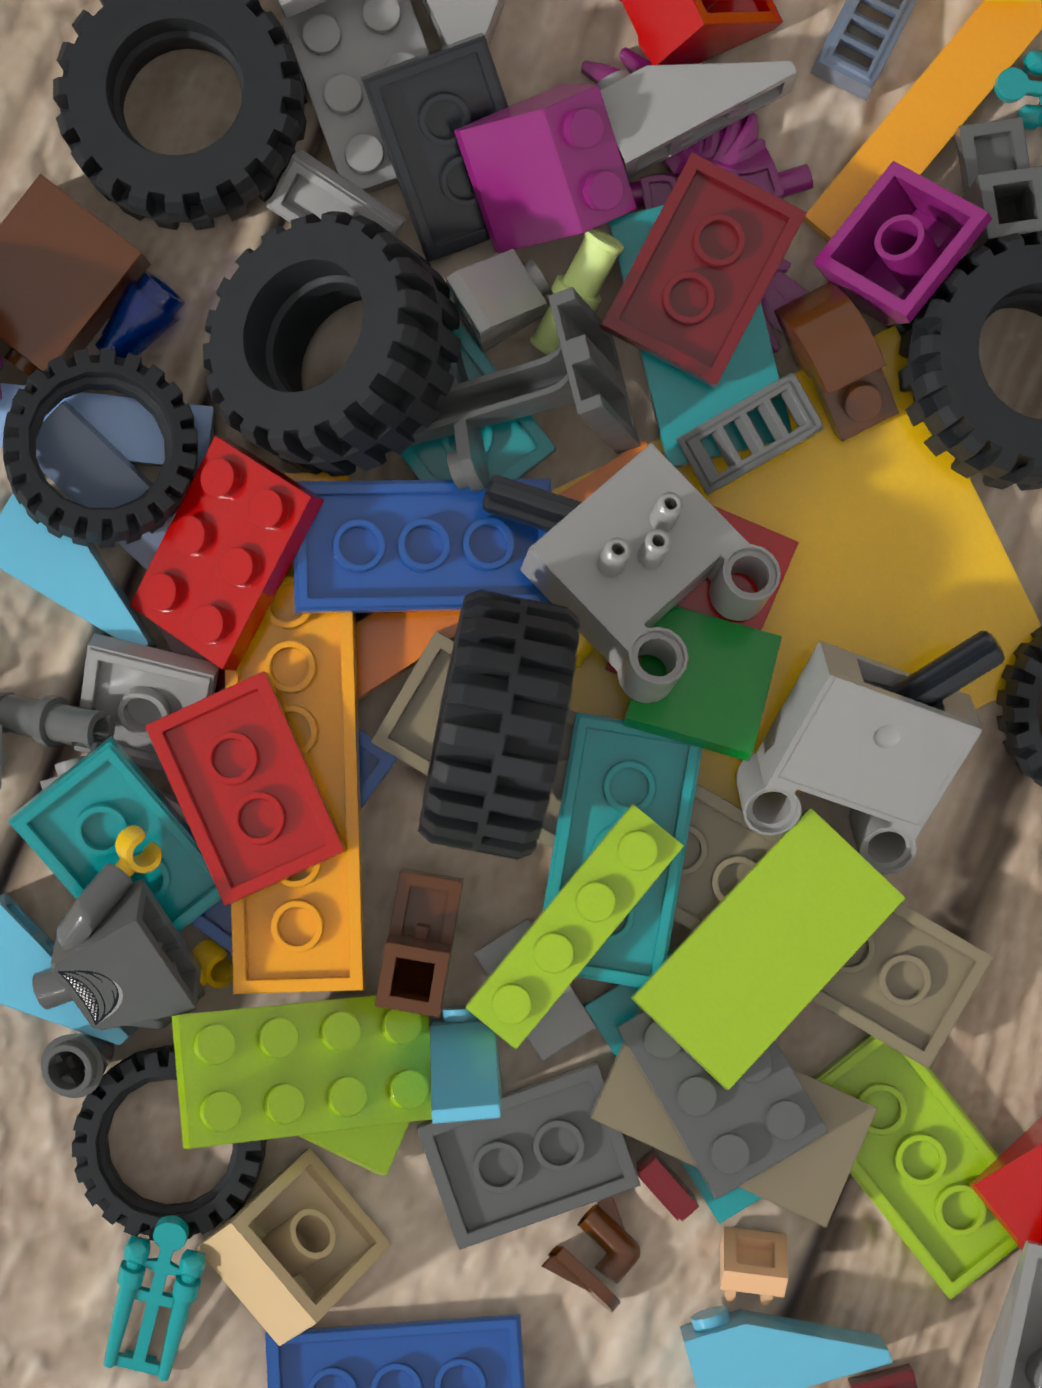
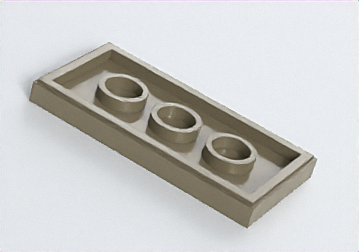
M638 1007L635 1015L639 1014L644 1010ZM623 1041L589 1118L696 1167ZM792 1069L829 1132L738 1187L821 1226L827 1227L878 1108Z

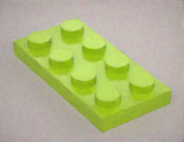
M376 995L172 1016L183 1149L431 1120L429 1016L376 1007Z

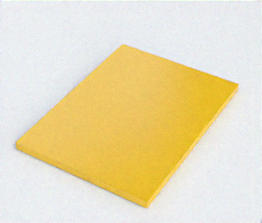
M896 325L873 336L886 363L882 370L898 408V414L842 442L833 433L812 379L801 370L794 374L824 426V429L819 434L706 496L690 465L676 468L711 505L799 542L761 630L782 636L753 754L759 749L819 641L912 674L976 633L986 630L999 643L1005 660L999 666L958 690L970 695L974 707L977 709L996 700L998 690H1005L1007 680L1001 678L1005 666L1014 665L1017 657L1013 654L1021 643H1029L1033 640L1031 633L1041 627L1038 617L970 478H965L951 469V464L955 457L948 451L936 457L923 443L932 436L924 422L912 426L905 409L914 404L915 401L912 391H900L898 372L908 365V358L898 354L901 336ZM787 408L791 428L794 431L798 426ZM660 438L651 442L664 455ZM749 450L738 453L741 460L752 455ZM723 456L711 459L718 473L729 468ZM597 469L553 489L551 492L560 494ZM596 649L585 659L581 668H575L569 709L575 713L624 720L630 697L621 688L618 675L605 670L608 661ZM702 748L697 784L742 810L735 775L738 766L743 760ZM798 790V794L804 793L803 791ZM772 791V792H766V793H764V794H762V795L771 794V793H773L774 791Z

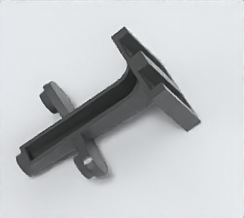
M573 287L548 296L560 341L559 346L550 354L468 380L461 352L459 362L451 363L449 373L455 379L448 397L440 396L434 407V410L439 412L429 428L421 425L412 435L415 442L410 446L455 435L457 450L447 454V463L451 477L458 489L463 490L469 487L473 492L487 489L490 475L481 428L575 404L578 416L616 454L641 446L613 335L600 329L603 321Z

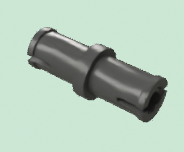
M13 692L0 693V725H2V733L10 732L30 736L36 743L46 747H59L64 743L88 748L91 751L109 737H114V718L112 715H108L106 710H92L72 706L65 698L54 695L35 699L15 695Z

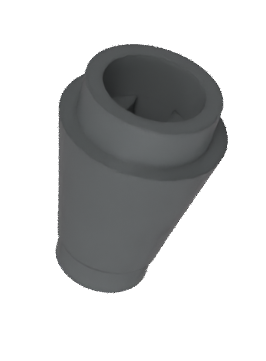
M82 1032L55 1038L47 1045L41 1059V1070L45 1083L55 1093L68 1098H80L90 1094L98 1087L114 1055V1043Z

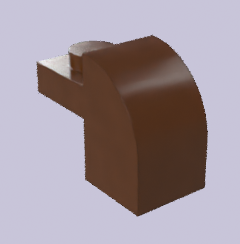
M829 282L774 310L796 366L812 379L833 433L842 442L899 413L882 370L886 363L878 344L864 318L842 290L832 282Z
M407 868L400 869L390 931L385 942L375 1001L376 1007L440 1017L464 878Z

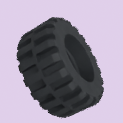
M100 0L103 7L94 16L83 9L72 24L78 34L75 43L62 42L56 60L63 69V76L53 79V100L61 112L56 117L61 136L68 144L71 156L94 187L108 201L113 200L124 213L141 221L148 217L153 219L158 227L173 230L178 229L180 222L192 223L195 230L214 228V218L228 214L233 222L249 214L245 205L256 197L266 202L273 195L277 187L275 184L276 178L281 172L284 173L292 155L296 153L295 146L297 141L304 140L307 124L304 114V104L307 103L302 75L292 44H289L283 26L273 12H265L261 8L259 0ZM180 49L204 50L224 58L232 66L239 78L242 103L236 119L221 138L210 146L194 153L165 155L146 149L132 136L124 117V103L132 81L144 66L165 53Z
M329 211L323 213L320 219L312 213L290 220V229L285 230L283 227L278 226L261 236L263 241L261 246L255 251L247 248L235 261L239 268L230 280L226 277L223 278L216 291V295L220 297L216 311L209 310L205 331L210 334V343L203 344V365L205 369L212 372V374L206 377L212 401L219 404L222 418L231 428L242 433V437L300 470L316 475L326 472L331 476H346L356 472V465L368 471L387 462L385 454L391 450L399 455L415 442L412 435L421 425L429 428L439 414V412L434 410L435 405L441 395L448 397L455 379L449 373L451 363L459 362L461 339L454 335L452 331L459 329L460 319L457 305L449 299L450 288L442 275L431 268V264L391 232H388L377 222L364 216L354 218L347 212ZM362 300V328L353 352L333 376L313 388L303 390L301 382L302 362L312 336L319 326L335 311L350 303Z
M1036 231L1025 241L1018 233L999 237L988 247L981 245L964 256L911 321L913 326L901 337L898 352L902 357L908 358V365L898 372L900 391H912L915 401L914 404L905 409L912 426L924 422L932 435L923 443L936 457L945 451L954 456L955 460L951 464V469L963 477L969 478L976 473H981L984 475V486L1002 490L1013 484H1017L1021 491L1042 488V420L1014 411L993 392L982 371L979 357V340L985 320L992 313L1002 308L1026 310L1042 317V232Z
M478 590L465 595L443 690L419 819L418 832L430 843L515 860L529 856L535 851L537 840L540 838L544 817L547 813L552 785L555 780L576 668L580 620L568 607L485 590Z

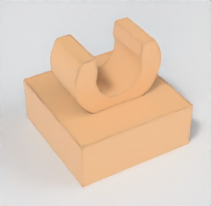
M724 1226L720 1242V1290L725 1291L726 1300L735 1302L737 1292L759 1294L760 1306H768L774 1296L784 1298L789 1279L787 1234Z

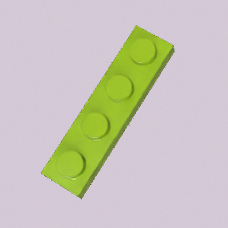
M631 803L468 1001L465 1008L514 1049H517L684 845Z

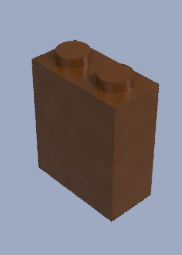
M39 174L0 224V338L12 347L4 358L27 376H30L37 369L43 372L48 367V361L62 355L65 361L73 357L74 351L85 349L151 265L141 251L41 174Z

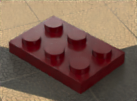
M692 152L604 318L600 329L715 388L807 212Z

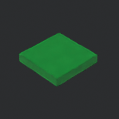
M675 606L651 628H666L680 636L686 645L688 653L686 669L667 697L653 703H642L630 697L623 726L749 761L753 754L782 636ZM648 654L641 655L639 665L646 673L656 677L667 675L666 667L660 659Z

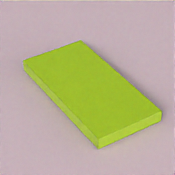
M809 808L800 816L799 821L778 839L634 993L631 999L725 1089L729 1090L902 903L905 897L812 808Z
M867 1034L813 1077L878 1108L850 1173L950 1300L1018 1247L1017 1243L969 1185L999 1155L930 1068L924 1067L872 1035Z

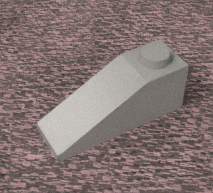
M792 61L648 65L629 74L627 69L618 70L603 78L596 85H599L627 178L630 179L788 95L792 91L797 70Z

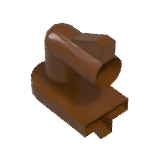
M610 1196L597 1201L581 1218L578 1226L607 1252L594 1268L606 1278L618 1284L638 1261L641 1250L637 1241L625 1231L616 1203ZM556 1245L548 1254L549 1258L541 1266L586 1290L610 1312H613L621 1303L615 1294L565 1247Z

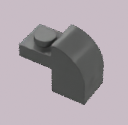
M1022 117L959 126L955 132V139L965 194L963 199L989 212L992 220L975 240L973 246L975 248L981 245L988 247L999 237L1015 233L1020 234L1025 241L1036 231L1042 232V166L1030 167Z

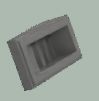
M791 372L676 438V442L706 496L819 434L824 429V426L796 375ZM780 396L798 426L796 430L788 433L771 402ZM755 410H758L775 442L766 447L748 417V414ZM732 423L737 427L752 454L741 460L724 429ZM710 435L729 467L721 473L717 472L701 443V440Z

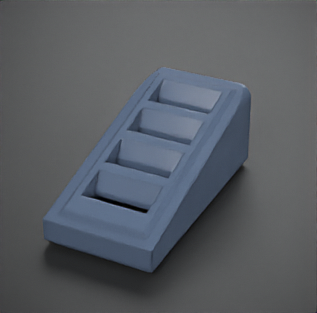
M846 0L810 73L866 101L917 0H903L900 7L887 0ZM859 2L893 18L890 27L856 11ZM851 23L883 39L879 48L846 32L848 24ZM838 44L871 59L872 62L869 68L835 52Z

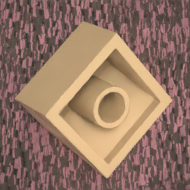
M308 1148L245 1201L196 1249L199 1252L205 1253L206 1261L278 1346H281L317 1324L392 1243L313 1150Z

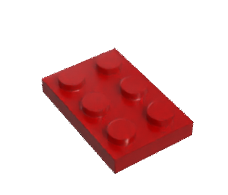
M214 436L129 606L219 668L236 671L324 499L232 440Z
M260 672L145 725L224 906L237 902L348 851L267 672Z

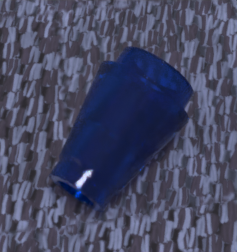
M144 271L137 281L129 280L102 332V336L95 346L100 351L101 348L115 349L116 356L125 359L128 353L139 356L181 320L177 313L184 306L185 301L158 277L148 271Z

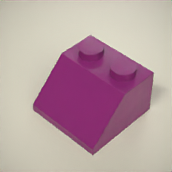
M561 84L454 130L495 253H503L511 249L516 250L582 234L637 209L599 85Z
M892 161L813 263L825 279L842 290L860 311L886 326L910 323L990 223L992 217L984 209L901 164Z

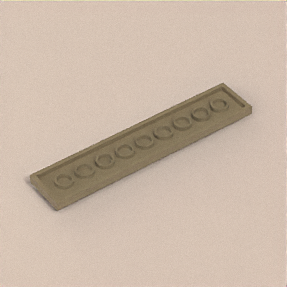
M435 631L371 741L374 745L425 775L428 773L434 735L454 641ZM569 708L555 780L552 785L550 801L544 817L540 838L538 839V841L552 849L576 714ZM696 784L674 920L693 931L783 834L769 836L753 831L746 824L743 811L740 808ZM901 903L812 1001L929 1069L994 957Z

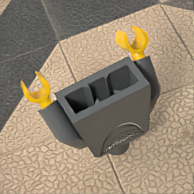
M128 826L119 833L115 842V849L120 859L115 865L107 863L78 896L58 924L51 968L35 973L32 978L35 996L44 1009L48 1010L74 1001L90 1025L99 1030L121 1026L152 1029L164 1028L172 1022V1016L197 1009V1001L204 996L205 991L203 987L207 984L214 988H223L233 981V965L225 958L228 950L213 939L208 938L196 945L191 952L145 881L142 879L133 883L130 879L134 872L148 873L153 871L162 860L161 848L155 842H150L142 853L133 856L134 849L144 840L146 832L139 826Z

